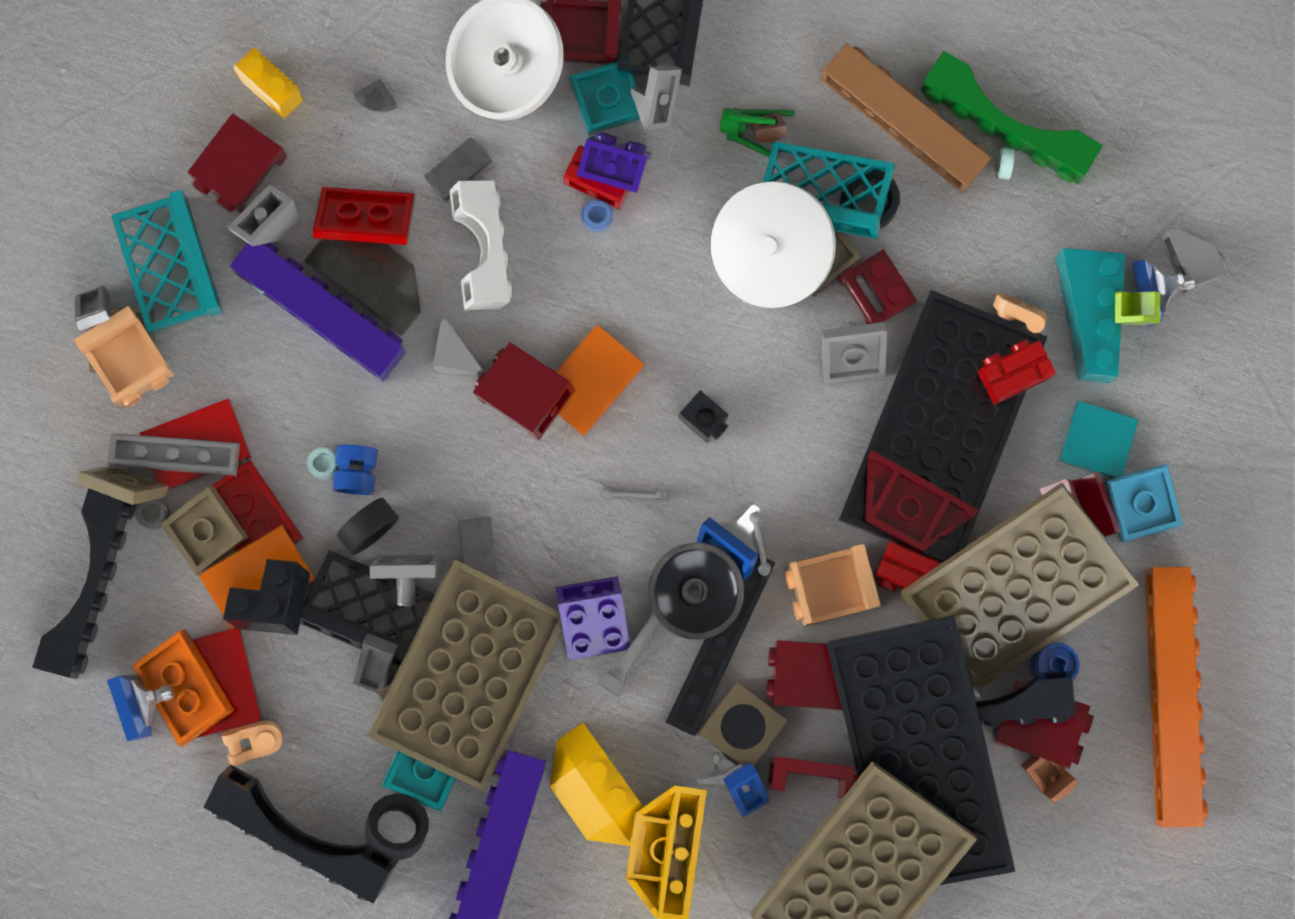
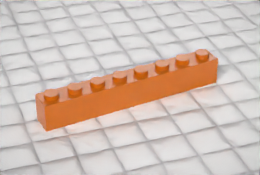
M1152 567L1145 570L1156 826L1204 827L1208 808L1206 801L1202 800V787L1206 784L1205 769L1201 767L1200 754L1204 753V738L1202 735H1199V722L1203 718V709L1197 699V690L1201 687V675L1199 670H1196L1195 657L1199 656L1200 647L1198 639L1194 638V626L1198 622L1197 608L1193 606L1192 594L1196 592L1195 575H1191V567Z

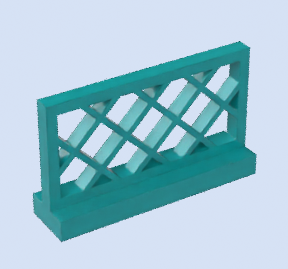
M774 141L763 182H776L782 178L785 183H790L786 175L801 167L808 178L799 182L796 186L805 188L810 184L813 185L819 194L815 198L819 202L823 200L825 203L821 204L832 221L834 231L878 239L880 221L895 169L894 163ZM779 153L792 154L796 162L781 169L777 163ZM814 158L823 160L826 167L813 175L810 174L804 165ZM843 164L852 165L856 173L841 181L835 169ZM874 169L886 171L884 180L874 186H871L865 177L866 174ZM831 173L837 184L822 192L816 180ZM861 178L868 189L853 198L846 186ZM842 189L848 201L840 206L831 205L827 197ZM872 195L877 202L875 213L861 211L857 203Z
M182 190L169 193L170 197L111 215L148 333L208 314L214 316L223 313L187 197ZM168 207L171 217L165 228L151 221L156 210ZM135 218L142 222L135 237L124 232L121 221ZM148 225L162 231L154 247L140 240ZM173 225L176 233L170 231ZM167 235L179 241L180 246L174 256L159 250ZM126 238L132 241L130 246H128ZM137 244L151 250L144 266L134 262L131 256ZM157 254L171 260L163 276L149 269ZM181 254H183L185 262L179 260ZM176 264L187 268L189 273L183 286L168 279ZM135 267L141 270L139 275H137ZM146 273L160 279L153 295L143 291L140 285ZM191 282L194 291L188 288ZM166 283L180 289L172 305L158 298ZM185 293L195 296L199 305L198 309L185 312L177 307ZM144 296L150 299L147 305ZM155 302L169 308L164 320L152 323L149 312ZM175 312L180 314L177 316H173Z

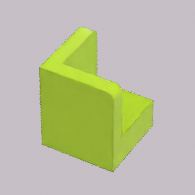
M1115 292V323L1130 326L1160 324V292Z

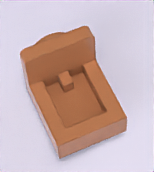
M1032 755L1021 764V767L1038 790L1053 803L1067 797L1071 790L1078 785L1077 780L1063 766Z

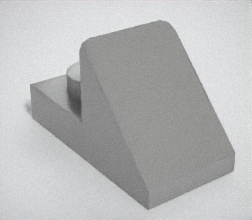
M675 65L651 66L647 86L631 88V94L644 129L671 128L681 68Z

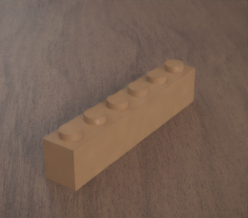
M846 43L824 68L821 76L822 82L962 194H964L989 163L991 157L987 155L988 152L982 145L969 141L963 136V131L953 123L948 124L939 117V112L930 104L924 105L915 98V93L908 86L903 84L900 86L895 82L887 69L880 65L875 66L870 62L862 49L856 46L852 47Z

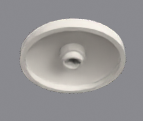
M482 0L459 19L451 33L446 50L447 77L456 97L472 112L499 121L521 118L540 107L556 87L563 65V44L554 20L542 7L530 0Z
M785 182L758 183L736 193L719 212L711 236L713 263L725 286L743 301L765 308L789 306L812 295L829 275L836 252L834 227L823 205L803 188Z

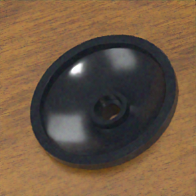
M689 543L673 548L657 562L649 579L648 598L656 619L668 631L687 639H706L726 630L737 618L744 600V583L738 566L724 551L705 543ZM691 585L697 586L699 590L698 595L695 597H691L688 594V588Z

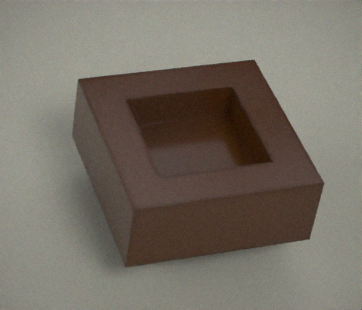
M781 113L759 116L775 119L776 123L774 125L751 123V130L757 142L769 143L781 137H787L786 124Z

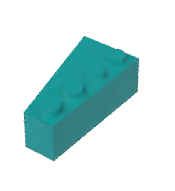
M1062 248L1056 255L1055 260L1061 277L1060 286L1062 295L1065 298L1066 317L1072 335L1071 343L1078 380L1111 383L1119 376L1121 324L1115 323V292L1123 291L1125 253Z

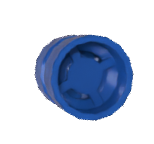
M338 445L336 448L335 464L339 466V470L334 472L332 490L345 494L373 495L375 476L371 474V470L376 468L378 450L360 445ZM349 465L362 466L361 470L349 469Z
M1060 643L1045 646L1032 655L1029 663L1030 673L1033 678L1041 672L1072 671L1074 680L1079 673L1080 667L1079 658L1074 649Z

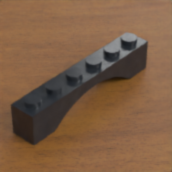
M88 488L81 510L90 541V565L87 579L78 600L70 612L56 627L41 637L32 668L73 679H78L79 673H84L88 663V655H85L89 642L92 643L97 635L98 625L95 622L98 612H102L105 608L108 597L107 593H105L108 580L112 581L115 576L117 563L114 561L117 551L122 550L127 537L124 529L127 519L131 520L134 515L136 504L131 505Z
M1041 672L1027 684L1012 693L995 699L976 701L981 722L986 726H997L1003 724L1005 720H1016L1017 724H1032L1036 722V719L1049 718V721L1053 723L1069 721V717H1075L1076 711L1073 672Z
M229 765L218 776L203 807L212 812V815L217 819L228 821L237 826L245 835L258 838L267 843L272 850L290 856L300 866L320 873L330 883L341 885L353 892L358 899L369 901L373 904L383 892L398 863V860H387L377 855L368 844L356 846L338 845L319 840L302 832L289 823L275 809L258 779L232 765Z

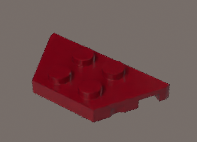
M872 450L870 451L867 461L865 521L919 552H923L978 514L979 510L880 454Z

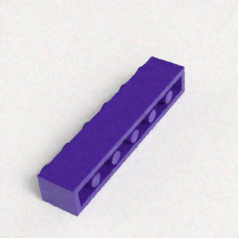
M247 243L230 265L234 273L261 292H265L263 293L265 296L384 382L406 353L403 346H401L403 340L390 330L384 333L376 327L378 322L363 311L361 315L351 309L353 304L343 295L338 293L335 297L326 291L329 286L317 276L313 275L311 279L302 273L304 268L294 259L288 257L285 261L277 255L279 249L272 243L251 246Z
M511 750L508 751L507 756L501 755L496 768V774L501 775L498 786H491L486 800V805L491 806L487 819L481 817L476 836L480 837L481 840L477 850L471 849L467 860L466 868L471 869L467 882L461 881L457 892L456 900L461 901L457 914L452 912L449 919L499 918L546 767V761Z

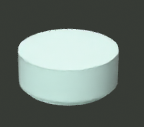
M1000 149L996 165V177L998 179H1010L1014 164V149Z
M326 447L314 449L307 458L309 472L320 480L332 478L334 472L339 470V466L335 464L336 453Z

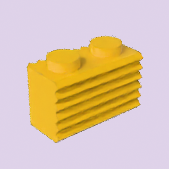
M252 48L235 65L234 70L239 79L282 119H285L303 101L298 85H295L293 80H290L288 76H285L284 72L276 68L275 64H272L271 60L263 56L262 52H259L257 48Z

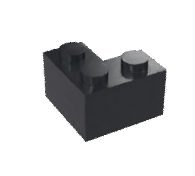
M267 559L260 590L230 587L223 619L240 630L298 635L311 573L298 562Z

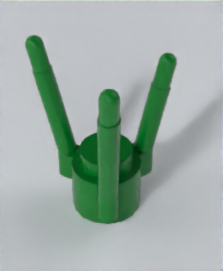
M724 108L720 132L727 133L726 140L738 142L770 157V150L739 136V133H745L747 123L769 125L776 123L775 119L757 116L781 113L782 117L794 116L795 111Z

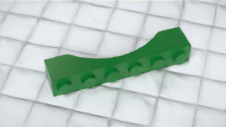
M944 50L929 72L920 90L925 93V97L931 102L944 104L958 118L969 119L977 124L978 129L983 133L996 135L1004 140V144L1010 149H1014V151L1021 150L1029 155L1035 164L1053 169L1057 172L1059 178L1069 183L1079 184L1103 147L1102 144L1077 129L1067 131L1042 130L1027 126L1010 118L996 108L984 95L974 78L971 67Z

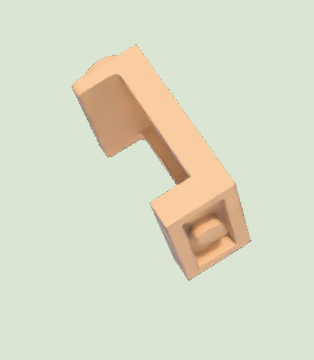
M129 306L112 315L110 320L96 325L74 339L77 347L86 355L110 393L111 400L119 408L134 406L142 400L141 395L151 389L153 391L161 389L169 383L168 378L175 375L139 317Z
M864 544L799 562H790L787 565L789 570L784 571L787 587L789 590L794 589L797 600L792 602L795 618L797 621L802 620L803 626L881 606Z

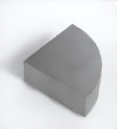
M381 79L354 94L356 100L362 106L372 111L386 112L397 108L395 101Z

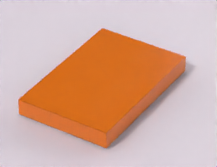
M596 325L556 371L569 380L576 390L558 415L582 436H585L645 367V364L601 327Z
M283 525L198 574L223 616L230 587L260 590L267 559L298 562L311 573L308 584L315 581L313 573ZM228 623L229 626L231 627V629H234V628H235V627L232 626L230 623Z
M187 630L178 631L132 665L146 689L155 691L164 685L169 684L172 686L175 696L168 701L164 700L157 703L156 708L179 747L186 746L234 711Z

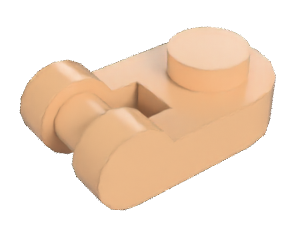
M998 293L993 303V307L997 309L996 314L1010 321H1013L1015 318L1025 322L1028 330L1033 333L1041 332L1048 322V314L1045 310L1014 296Z
M264 720L223 732L221 737L224 745H228L230 753L227 756L230 765H241L248 760L277 752L283 741L281 727L276 722ZM249 738L251 746L242 748L240 741Z

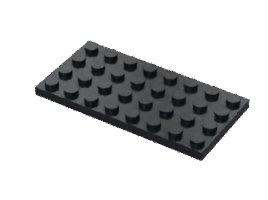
M931 290L838 521L887 541L892 540L919 552L865 521L867 461L871 450L980 511L1026 391L995 405L986 387H984L978 371L985 366L983 360L996 353H1000L1004 357L1012 353V346L1028 339L1030 344L1039 340L1044 347L1047 336L1033 333L1025 327ZM978 514L919 553L943 563L966 547Z
M956 614L828 641L827 648L859 777L873 761L970 830L977 838L976 842L940 885L1015 872V863Z

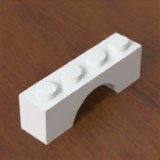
M494 180L458 181L449 190L453 220L465 225L474 233L479 242L481 252L476 270L471 271L461 280L464 311L501 309L510 302L512 286L510 281H507L506 274L508 255L506 251H503L504 225L499 220L498 212L500 194L495 189Z

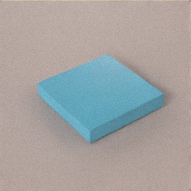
M1161 464L1104 481L1110 503L1121 530L1118 533L1121 542L1183 525L1168 464Z

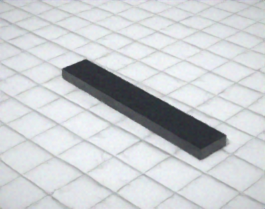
M758 555L752 575L743 581L744 600L737 618L720 634L704 639L665 723L695 736L776 564L775 562L766 558V562L771 565V571L766 576L760 575L758 572L760 565Z

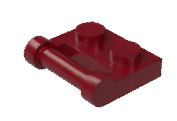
M884 249L837 277L840 285H845L867 319L866 324L886 322L917 302V299ZM863 277L883 308L882 312H876L856 281V278Z

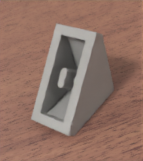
M445 318L440 322L433 360L435 371L479 378L483 374L482 368Z

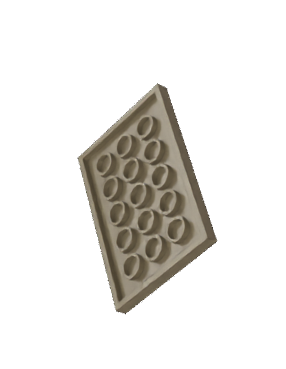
M1061 482L901 591V596L921 621L956 614L971 681L980 688H983L1139 586V582Z
M452 559L366 736L484 792L562 629L560 612L456 559Z
M872 761L750 912L753 919H912L976 842L977 838L970 830Z

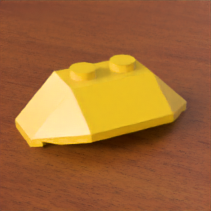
M582 722L557 741L549 787L587 840L630 846L635 812L644 806Z
M674 785L635 812L625 879L655 918L689 919L707 790Z

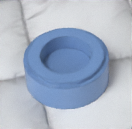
M594 199L585 204L582 209V222L587 229L593 232H601L611 225L613 213L607 202Z

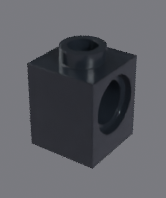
M701 390L679 413V420L706 443L712 437L717 440L729 427L725 423L729 414ZM701 412H709L714 416L715 422L712 425L704 426L698 422L697 416Z

